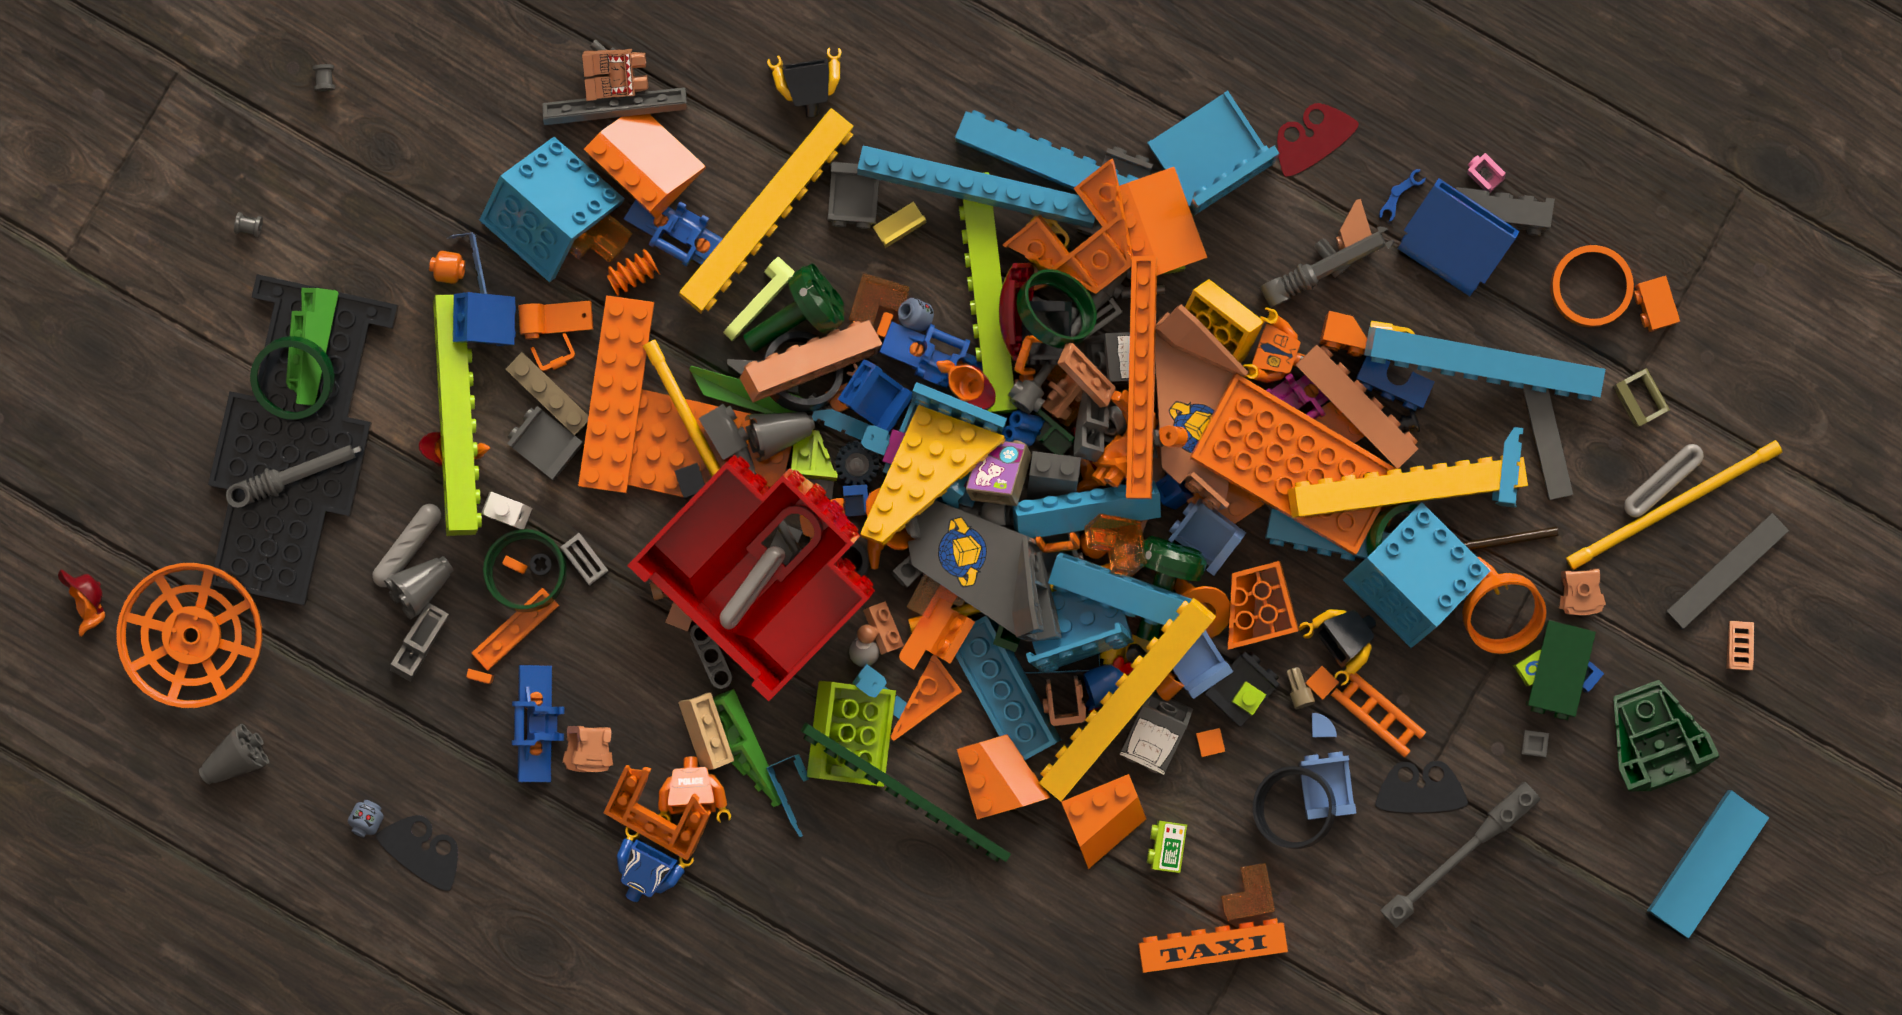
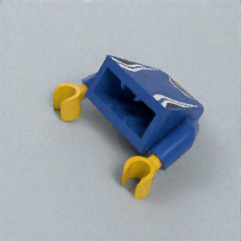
M626 827L627 838L623 839L617 854L618 870L622 874L621 882L629 887L626 897L633 902H638L642 894L652 897L655 892L663 893L674 887L684 874V868L689 867L693 863L694 858L691 859L689 864H685L682 861V857L679 856V864L675 865L677 860L637 840L641 834L630 835V828Z

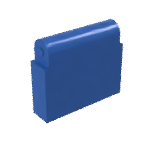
M1438 178L1404 229L1407 234L1404 235L1397 249L1470 297L1480 281L1485 284L1520 231Z

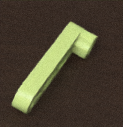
M780 257L773 260L764 271L772 280L723 333L731 341H734L788 284V278L795 271Z

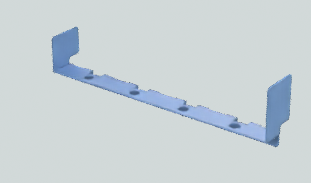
M473 232L448 237L447 239L469 235L470 244L473 248L472 254L475 269L478 273L477 279L480 293L487 294L476 237Z

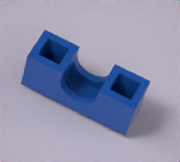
M1365 356L1355 381L1358 380L1367 389L1366 391L1372 392V389L1381 392L1380 396L1392 402H1394V399L1404 402L1402 406L1409 410L1423 409L1435 381L1412 372L1404 385H1394L1387 378V369L1390 361L1386 360L1385 364L1371 361V356Z

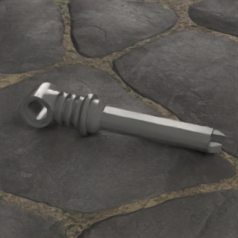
M1379 226L1377 227L1378 232L1312 265L1300 263L1297 269L1294 270V273L1292 271L1289 272V276L1285 274L1283 278H1275L1260 286L1259 288L1269 308H1274L1292 298L1291 295L1296 296V292L1302 293V289L1304 291H1313L1314 286L1318 284L1320 279L1387 246V249H1390L1394 240L1385 242L1381 234L1388 230V228Z
M348 445L281 472L266 468L260 474V478L256 475L255 479L249 478V482L243 480L230 486L226 492V499L231 506L239 508L254 503L255 499L257 501L261 500V496L263 499L266 498V494L278 497L279 493L283 491L284 485L356 458L354 453L361 451V446L352 449L351 445ZM237 488L245 492L246 496L242 502L236 501L233 497V492Z

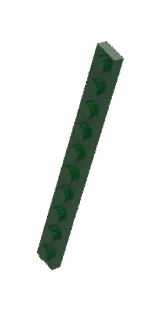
M806 722L800 730L805 733L803 739L814 746L819 742L826 747L824 752L835 759L838 755L846 760L844 765L855 772L858 768L866 772L864 778L875 785L880 781L887 786L885 791L896 798L899 794L907 799L905 804L916 811L919 807L927 811L925 816L935 823H938L939 820L946 823V830L955 836H958L959 833L967 837L965 842L976 849L982 846L988 850L985 855L996 862L999 859L1006 862L1010 857L1011 853L814 727Z

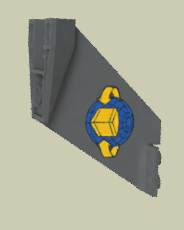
M936 500L920 515L917 514L905 524L907 533L916 539L908 541L911 563L914 567L1012 632L1019 639L1034 642L1062 638L1058 614L1051 587L1048 584L1049 579L1042 552L1037 546L1035 539Z

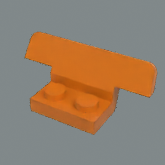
M942 585L938 588L900 652V660L913 670L925 650L951 664L975 623L970 618L951 609L958 596Z

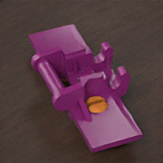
M1290 373L1285 377V381L1272 390H1266L1296 409L1309 403L1313 409L1306 413V415L1314 420L1319 416L1322 418L1326 415L1321 405L1329 399L1306 375L1295 381L1294 376Z

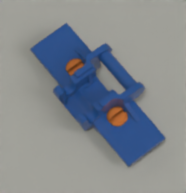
M635 200L624 218L625 221L653 236L649 243L651 247H658L682 261V265L686 267L691 260L702 265L723 240L720 236L706 229L710 218L705 215L699 217L686 209L687 205L681 201L677 205L676 211L668 207L655 219ZM666 233L689 246L688 254L661 239L663 234Z
M891 322L879 352L912 366L913 369H916L915 376L947 388L949 385L948 374L939 371L936 364L937 361L949 360L955 366L970 365L983 371L982 362H977L975 356L966 353L970 340L965 339L964 341L936 329L935 325L932 324L929 325L926 334L923 335ZM932 337L961 350L958 354L953 353L951 356L934 349L935 345L930 343V339Z
M519 665V701H512V706H515L514 740H512V745L518 746V782H551V741H564V733L557 732V716L564 714V707H552V666ZM524 707L528 709L526 740H524Z

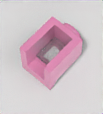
M1486 153L1482 157L1477 155L1468 164L1470 168L1467 174L1485 191L1491 193L1505 179L1506 173Z

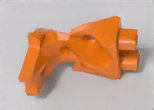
M1123 390L1122 393L1114 391L1111 400L1122 411L1127 424V430L1123 437L1118 434L1104 448V453L1096 462H1092L1097 469L1091 477L1101 486H1105L1108 483L1110 486L1118 488L1123 480H1127L1129 396L1127 390ZM1155 412L1153 428L1154 430H1156L1159 426L1158 419L1155 417Z

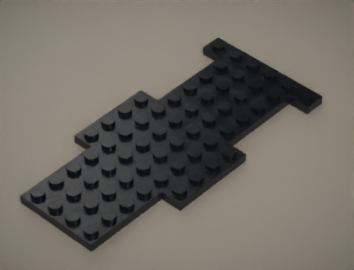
M259 274L256 275L251 298L275 303L265 347L276 339L290 336L292 311H302V288L318 287ZM338 292L326 350L334 370V386L328 400L312 415L301 419L280 418L264 409L257 401L255 395L250 396L229 392L209 478V486L228 490L233 484L243 480L249 482L251 477L255 479L256 475L260 478V474L266 468L281 472L348 445H351L352 449L361 446L362 449L354 453L356 458L284 485V489L279 493L278 497L266 494V498L263 499L261 496V500L257 501L255 499L254 503L239 508L233 507L228 503L214 567L234 577L246 588L248 593L306 605L326 513L331 512L351 516L372 425L371 422L349 417L369 326L372 324L393 329L398 305ZM289 347L275 349L267 354L260 364L258 381L262 392L270 402L283 410L300 412L310 408L313 405L297 404L296 392L289 389L286 384ZM321 374L316 402L320 398L323 390V374ZM235 489L233 492L234 499L238 502L244 501L246 496L244 490ZM213 575L211 585L237 590L223 578Z

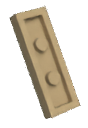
M711 692L693 699L680 701L679 706L700 767H706L710 770L733 762L734 758Z

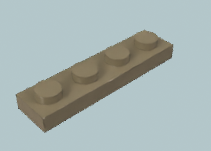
M523 352L505 369L572 434L576 436L587 425L589 415Z

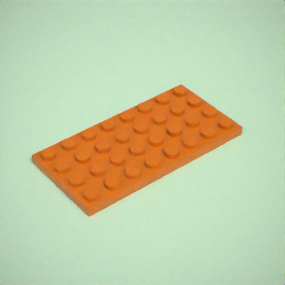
M1237 373L1233 375L1190 456V459L1290 518L1292 516L1288 489L1294 488L1297 482L1309 481L1310 485L1318 484V480L1332 478L1333 482L1341 481L1343 476L1355 475L1356 479L1364 478L1366 473L1378 472L1379 476L1387 475V471L1397 469ZM1381 507L1292 519L1352 555H1356Z
M642 389L628 485L683 497L675 470L698 463L705 484L712 477L670 396ZM685 399L721 468L731 456L725 460L722 459L699 420L700 417L719 406ZM733 410L737 416V419L734 420L738 429L743 426L746 431V426H750V420L745 421V417L750 415V413ZM747 440V447L755 467V472L764 477L768 482L766 486L771 488L786 472L792 446L765 461L759 462L756 459L760 457L758 452H752L749 440Z

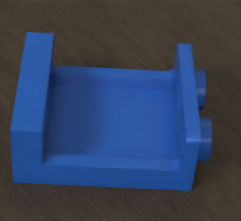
M472 292L454 294L453 342H476L496 344L497 346L514 345L516 335L515 297Z
M864 359L838 400L872 425L890 432L904 409L909 405L912 399V391L893 380L881 368Z

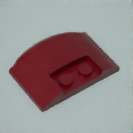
M1013 263L1005 277L1000 293V331L1013 361H1017L1022 347V320L1017 310V295L1020 288L1034 274V263ZM1034 286L1028 289L1029 301H1032L1034 297Z

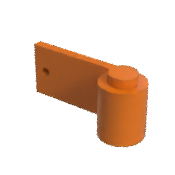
M592 301L547 305L523 304L518 306L520 335H525V339H539V334L593 330Z

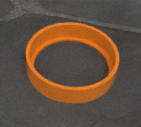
M1588 245L1571 251L1557 264L1552 274L1550 290L1554 305L1568 321L1582 327H1600L1614 321L1627 309L1632 299L1634 282L1628 264L1618 253L1607 247ZM1588 252L1602 253L1614 259L1622 268L1627 283L1625 298L1619 308L1612 314L1598 319L1584 318L1572 312L1564 303L1560 293V277L1567 263L1574 257Z
M1503 573L1481 581L1469 593L1463 606L1462 617L1464 626L1476 645L1491 653L1505 654L1524 648L1539 635L1546 620V605L1540 592L1529 579L1518 574ZM1510 584L1525 586L1531 591L1535 603L1534 612L1529 623L1517 634L1503 639H1490L1480 635L1471 624L1473 609L1477 602L1489 591Z

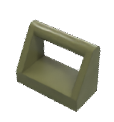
M1647 368L1612 386L1635 428L1670 410ZM1639 377L1642 378L1659 411L1646 418L1627 385Z

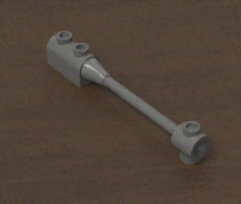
M1131 268L1097 294L1090 293L1096 311L1107 300H1110L1112 296L1115 298L1119 297L1125 288L1121 283L1126 277L1131 279ZM1080 314L1072 324L1071 337H1075L1082 327ZM1047 360L1033 381L1024 380L1022 382L1018 379L1008 394L1011 397V403L1017 409L1027 414H1030L1033 410L1038 412L1045 402L1042 399L1044 392L1041 385L1055 365H1049V360Z
M722 404L700 417L701 424L722 459L725 460L734 455L737 458L741 456L749 463V469L756 475L746 442L750 438L743 426L739 429L736 426L734 420L737 419V416L731 406L726 408ZM783 520L777 528L793 554L789 561L790 563L802 549Z
M1522 782L1487 813L1488 817L1471 840L1409 895L1397 894L1380 912L1397 928L1414 913L1413 903L1477 846L1507 831L1534 807L1541 798L1526 782Z

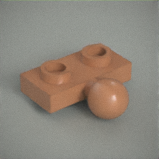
M886 601L863 610L869 625H863L858 629L857 637L860 642L870 644L876 640L881 655L904 646Z

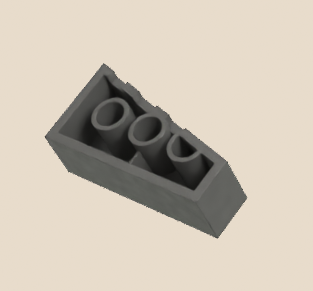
M1455 188L1515 229L1526 230L1527 235L1541 236V233H1545L1551 227L1555 201L1553 198H1546V202H1537L1534 196L1524 195L1519 196L1518 199H1513L1514 196L1510 193L1500 192L1494 193V196L1489 195L1490 192L1485 190Z

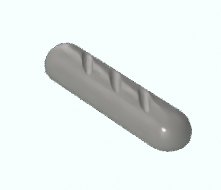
M1688 444L1627 497L1624 503L1626 513L1632 517L1644 515L1701 464L1704 457L1702 449L1695 444Z
M425 504L419 509L374 569L372 578L376 585L387 587L384 580L390 575L404 570L441 519V511L436 505Z
M772 546L763 553L760 560L722 610L720 623L725 629H732L740 622L785 558V551L781 547Z

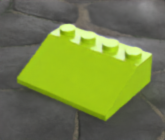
M819 681L813 727L886 773L896 691L882 689L877 697H871L856 687V685ZM819 742L816 746L811 744L807 777L875 785L864 778L866 772L859 768L856 772L844 765L846 760L839 755L836 759L824 752L826 747ZM879 781L875 786L884 787V784Z

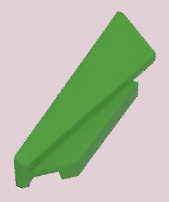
M302 288V311H292L290 336L306 338L316 343L326 353L338 291ZM289 347L286 384L289 389L296 392L297 404L314 405L322 370L310 354L301 349Z
M690 366L692 375L706 397L763 414L795 412L780 406L770 396L752 402L740 379Z

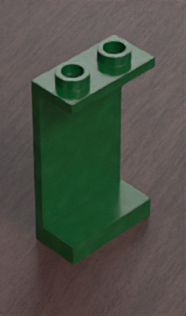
M1547 620L1544 625L1545 635L1530 698L1526 701L1525 705L1531 707V712L1545 715V711L1555 713V718L1568 720L1569 716L1576 717L1596 632Z

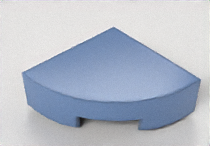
M1312 713V737H1337L1336 729L1327 717L1318 713Z

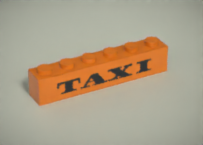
M1277 918L1263 920V925L1254 926L1253 922L1240 923L1238 929L1231 930L1229 925L1215 927V932L1206 933L1205 929L1192 930L1190 936L1182 937L1181 932L1167 934V939L1158 940L1157 936L1144 937L1143 942L1138 943L1143 973L1288 952L1284 923H1278Z

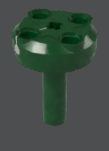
M811 263L808 266L801 267L788 278L794 302L744 334V340L753 352L756 353L806 319L823 334H827L843 324L844 302L815 264Z
M1148 536L1147 539L1141 541L1137 550L1136 561L1156 571L1152 585L1173 592L1177 578L1200 581L1207 566L1201 551L1174 542L1171 543L1155 536ZM1141 617L1136 636L1151 641L1154 637L1158 639L1162 624L1152 625L1145 622V618Z

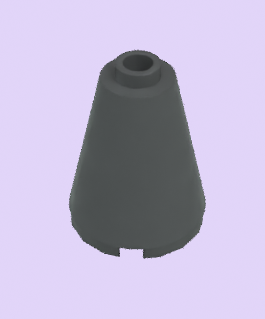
M806 412L750 414L745 417V421L750 420V426H746V432L750 438L749 443L752 452H758L760 457L756 459L759 462L765 461L812 435V430L815 429L812 416H808Z

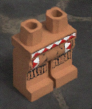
M632 49L584 51L582 58L584 77H586L587 101L608 97L635 96L636 92L648 89L647 75L635 76L634 68L646 67L645 53L632 52Z

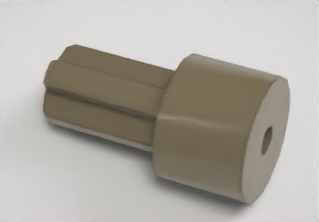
M1300 668L1289 669L1286 674L1293 691L1290 693L1294 708L1302 709L1314 704L1315 700L1311 688L1306 687Z

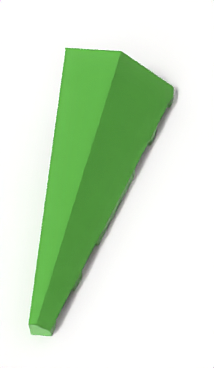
M734 689L715 696L713 700L734 761L731 763L743 776L747 774L756 783L754 787L758 791L763 790L772 800L771 805L773 807L780 805L782 802L767 770V767H769Z

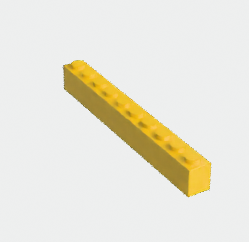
M831 108L680 290L679 296L698 312L702 313L705 309L709 311L717 302V299L714 297L719 291L724 293L732 284L730 278L735 272L740 274L748 264L745 261L750 254L755 256L761 249L763 244L760 242L765 235L770 237L778 228L775 223L779 218L785 219L793 209L790 206L795 199L800 201L807 193V184L811 180L816 182L823 173L821 167L826 162L830 164L838 155L836 149L842 143L845 146L853 137L851 133L853 125Z
M1500 456L1501 460L1493 461L1492 457L1480 458L1478 463L1470 464L1469 460L1457 461L1455 466L1447 467V463L1432 465L1433 469L1424 470V466L1410 468V472L1402 473L1401 469L1387 471V475L1379 476L1378 472L1364 474V478L1356 479L1355 475L1341 477V481L1333 482L1332 478L1318 480V484L1310 485L1309 481L1297 482L1294 488L1288 489L1292 518L1496 492L1500 490L1503 456ZM1521 457L1520 462H1517L1519 476L1518 485H1514V489L1528 486L1524 457Z
M1195 598L1189 603L1185 600L1176 611L1179 616L1174 621L1169 619L1161 628L1164 634L1159 640L1156 637L1151 640L1146 646L1148 653L1144 657L1139 655L1131 664L1133 671L1128 676L1124 673L1115 683L1118 686L1117 690L1113 694L1109 691L1100 701L1103 704L1102 708L1098 712L1094 709L1085 719L1088 722L1083 730L1079 727L1070 737L1073 740L1068 748L1064 745L1055 755L1058 758L1053 766L1048 763L1040 773L1043 778L1039 784L1059 801L1066 797L1213 622L1216 616Z

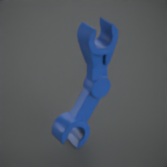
M1420 169L1414 170L1407 180L1391 189L1388 201L1379 212L1380 219L1383 212L1387 210L1391 212V218L1389 219V222H1391L1395 217L1396 203L1401 193L1413 185L1420 186L1425 182L1426 178L1420 182L1415 181L1413 178L1414 174L1420 172Z

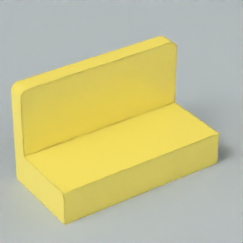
M912 202L873 226V229L885 248L924 225L926 218L924 215L922 216L916 204Z

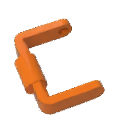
M566 332L562 333L571 352L567 356H561L542 366L535 348H531L541 371L545 372L552 368L556 370L567 365V361L575 358L574 349Z
M1026 336L1020 349L1014 370L1021 375H1030L1036 372L1033 368H1024L1032 343L1041 342L1034 336Z
M1074 532L1070 533L1071 541L1046 544L1040 536L1036 537V544L1043 553L1077 550L1080 548V540Z

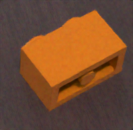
M1666 276L1642 282L1635 286L1636 290L1633 291L1636 304L1641 305L1643 313L1640 314L1644 328L1648 327V331L1651 332L1680 322Z

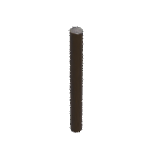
M1557 527L1462 543L1471 551L1556 537L1559 534Z

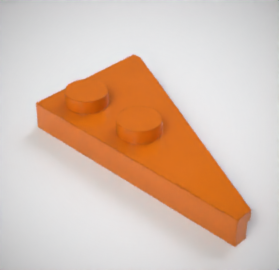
M932 655L899 721L890 736L893 741L897 740L962 692L937 656Z

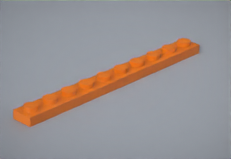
M1132 256L1127 499H1152L1157 296L1156 256Z

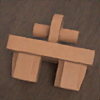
M1068 374L1057 385L1050 381L1048 386L1052 391L1042 405L1046 411L1056 418L1060 417L1064 420L1071 414L1070 403L1073 400L1080 402L1083 394V389Z

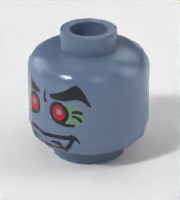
M909 298L899 307L898 318L900 324L906 328L922 332L933 321V308L925 301Z
M369 800L356 803L348 818V824L353 828L351 832L362 838L365 835H374L384 818L381 812L382 808Z

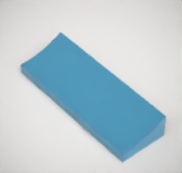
M984 616L975 621L955 656L998 735L1008 734L1024 757V760L1062 739L1056 728L1051 724L1048 714L1044 713L1043 705L1026 674H1023L1025 672L1014 652L993 645L999 628L998 623L988 616Z
M1727 790L1647 911L1689 938L1769 817L1732 790Z

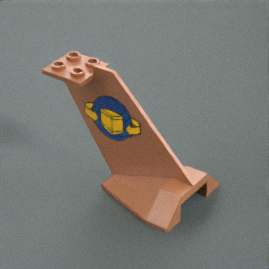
M1179 305L1171 314L1168 312L1163 314L1156 323L1155 376L1159 430L1168 425L1183 427L1188 433V440L1180 448L1160 447L1161 468L1178 484H1181L1184 480L1186 482L1184 486L1191 493H1198L1204 498L1202 502L1210 510L1216 509L1219 511L1230 505L1226 501L1229 481L1190 459V456L1233 375L1237 373L1244 377L1248 374V371L1184 306Z

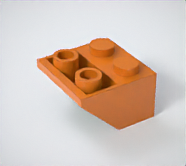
M1329 311L1325 316L1319 344L1324 345L1329 351L1338 352L1339 349L1347 350V354L1350 356L1361 357L1365 353L1367 338L1354 317Z

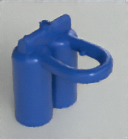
M1017 410L1010 415L1009 426L1003 429L1002 435L1005 436V441L1013 442L1018 440L1029 447L1033 445L1037 435L1041 434L1040 430L1045 421L1037 415Z

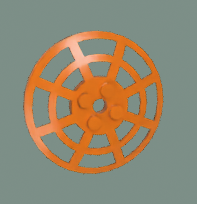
M179 563L166 566L144 578L125 600L117 624L119 657L133 683L154 700L180 708H198L212 705L236 692L253 672L262 646L260 615L254 600L246 588L225 571L199 563ZM183 570L204 572L201 586L183 585L171 588L164 576ZM213 575L219 576L232 584L245 600L232 606L222 594L211 589ZM156 582L163 594L150 605L145 616L130 613L139 595L150 584ZM185 592L199 593L196 606L182 607L176 595ZM208 596L219 601L226 608V611L214 617L213 614L205 609ZM167 600L173 613L165 622L152 619L157 609ZM249 608L253 615L256 631L254 649L241 645L242 628L238 615ZM231 619L235 630L234 642L221 639L220 625ZM127 622L142 626L141 644L145 655L133 662L130 660L126 645ZM149 628L162 631L163 646L154 651H151ZM190 628L195 629L198 633V637L194 642L187 641L185 637L186 631ZM218 648L230 651L231 654L227 661L216 670L211 657ZM169 654L178 661L179 664L175 675L165 670L157 660ZM238 654L251 658L243 675L231 687L225 689L220 677L231 668ZM202 663L207 676L195 679L185 678L189 664ZM150 664L160 676L171 681L172 685L168 696L150 687L139 676L137 670ZM211 682L217 693L213 697L201 700L177 699L182 685L198 686Z

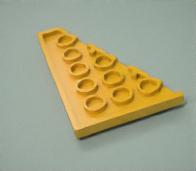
M918 405L860 533L861 537L885 545L893 538L896 532H900L906 527L905 524L931 506L936 498L945 494L947 489L958 479L961 480L976 467L977 463L984 461L991 451L1000 444H1004L1005 436Z

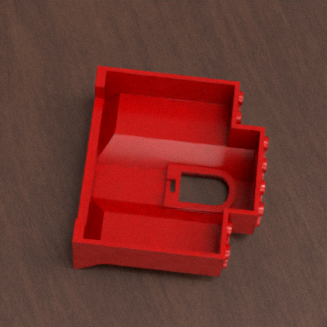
M734 455L627 566L644 582L650 579L754 679L751 685L765 699L770 701L859 610L875 590L872 588L874 585L871 580L864 575L861 577L855 571L856 567L847 558L843 560L841 558L860 535L858 534L857 527L849 521L843 513V507L837 501L833 500L831 502L825 496L826 491L819 484H813L799 471L790 468L769 488L766 486L768 482L758 473L755 475L749 469L750 465L741 456L737 458ZM788 515H803L814 528L812 540L787 566L781 563L740 622L732 629H725L720 623V614L760 560L763 553L768 549L762 542Z

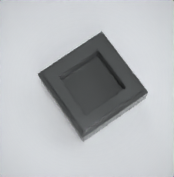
M1524 730L1521 754L1546 757L1549 733Z

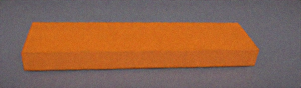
M542 588L524 605L538 603L547 598L549 594ZM554 600L548 606L537 611H516L472 652L473 656L489 671L557 609L559 604Z

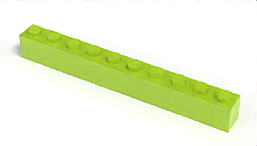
M963 199V206H959L960 221L965 220L966 229L962 230L963 244H968L969 253H964L966 268L971 267L972 277H967L968 290L974 292V300L970 301L971 315H976L977 324H973L974 339L979 338L980 348H975L977 362H982V372L989 378L996 394L995 404L987 409V411L997 415L1013 413L1017 411V408L1011 403V397L1008 396L1014 386L1011 356L1004 344L999 325V299L1002 279L993 206Z
M435 295L433 310L446 536L476 535L478 528L482 527L481 513H477V504H480V490L475 487V480H479V467L474 466V457H477L478 448L477 442H473L472 433H476V419L471 418V410L475 409L474 395H470V386H473V372H469L468 363H472V349H467V342H453L454 295Z

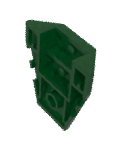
M1659 680L1613 697L1619 772L1628 792L1658 789L1697 774L1719 758L1718 751L1710 734L1705 729L1703 730L1694 720V717L1679 704V701Z

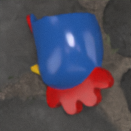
M1117 656L1112 664L1093 668L1083 674L1089 696L1085 707L1089 713L1094 709L1097 711L1103 705L1100 701L1109 691L1113 694L1117 690L1118 686L1115 683L1124 673L1128 676L1133 671L1130 661L1124 663V658Z

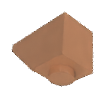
M1361 199L1355 201L1338 232L1339 237H1336L1339 251L1372 235Z

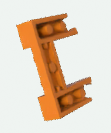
M626 765L604 810V814L683 859L688 860L698 845L711 812L706 811L698 802L700 798L697 794L693 793L678 825H675L638 804L651 768L644 767L642 770L631 769L630 765Z

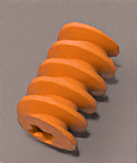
M642 250L643 258L635 253L634 262L629 258H625V267L620 262H617V271L611 266L608 267L609 275L607 277L617 296H620L619 288L628 292V283L636 288V279L644 284L646 283L645 275L654 279V270L659 273L647 250Z

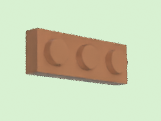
M1073 343L1065 344L1058 360V365L1100 408L1107 407L1116 387Z

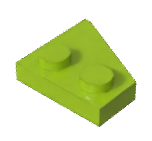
M812 430V435L793 445L792 470L799 471L805 478L837 481L838 474L834 471L829 453L823 445V439L819 431Z

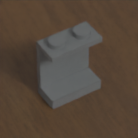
M538 406L535 409L530 408L523 417L525 422L521 427L518 428L516 426L507 438L510 440L507 444L555 481L584 443Z

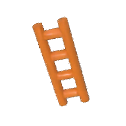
M1357 673L1351 674L1349 676L1351 682L1345 690L1341 692L1336 688L1331 693V696L1405 758L1411 751L1405 745L1414 735L1421 739L1426 731ZM1358 688L1370 697L1361 708L1350 700ZM1377 703L1388 712L1380 723L1368 715ZM1395 719L1407 728L1399 739L1387 731Z

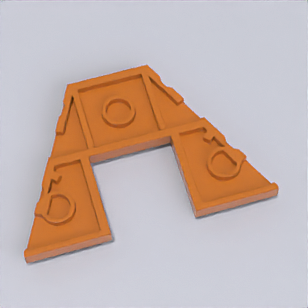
M1113 158L1074 187V190L1102 226L1100 230L1069 253L1041 215L1002 245L1025 255V258L1029 260H1035L1039 265L1047 269L1069 274L1085 286L1086 289L1095 294L1131 268L1133 253Z

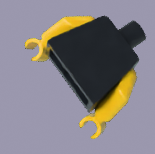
M828 48L826 59L783 65L779 56H777L779 63L776 66H773L770 59H768L767 64L773 71L772 75L776 89L787 101H793L794 106L805 105L806 117L819 116V103L828 101V96L835 92L840 80L839 60L841 58V49L838 48L837 56H831L830 48Z
M1329 609L1312 619V623H1301L1299 630L1309 627V633L1303 635V638L1308 639L1313 636L1314 629H1316L1315 633L1340 667L1346 666V669L1338 671L1334 678L1336 679L1339 674H1344L1347 679L1341 684L1343 686L1348 683L1349 676L1355 674L1367 662L1372 649L1370 641L1374 638L1371 629L1376 627V622L1370 615L1361 618L1355 610L1346 612L1345 610Z

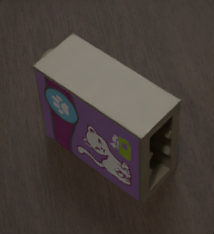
M1018 440L1013 442L1005 441L1004 444H1000L991 451L984 461L977 463L970 473L966 486V491L971 500L1017 506L1032 457L1027 444Z

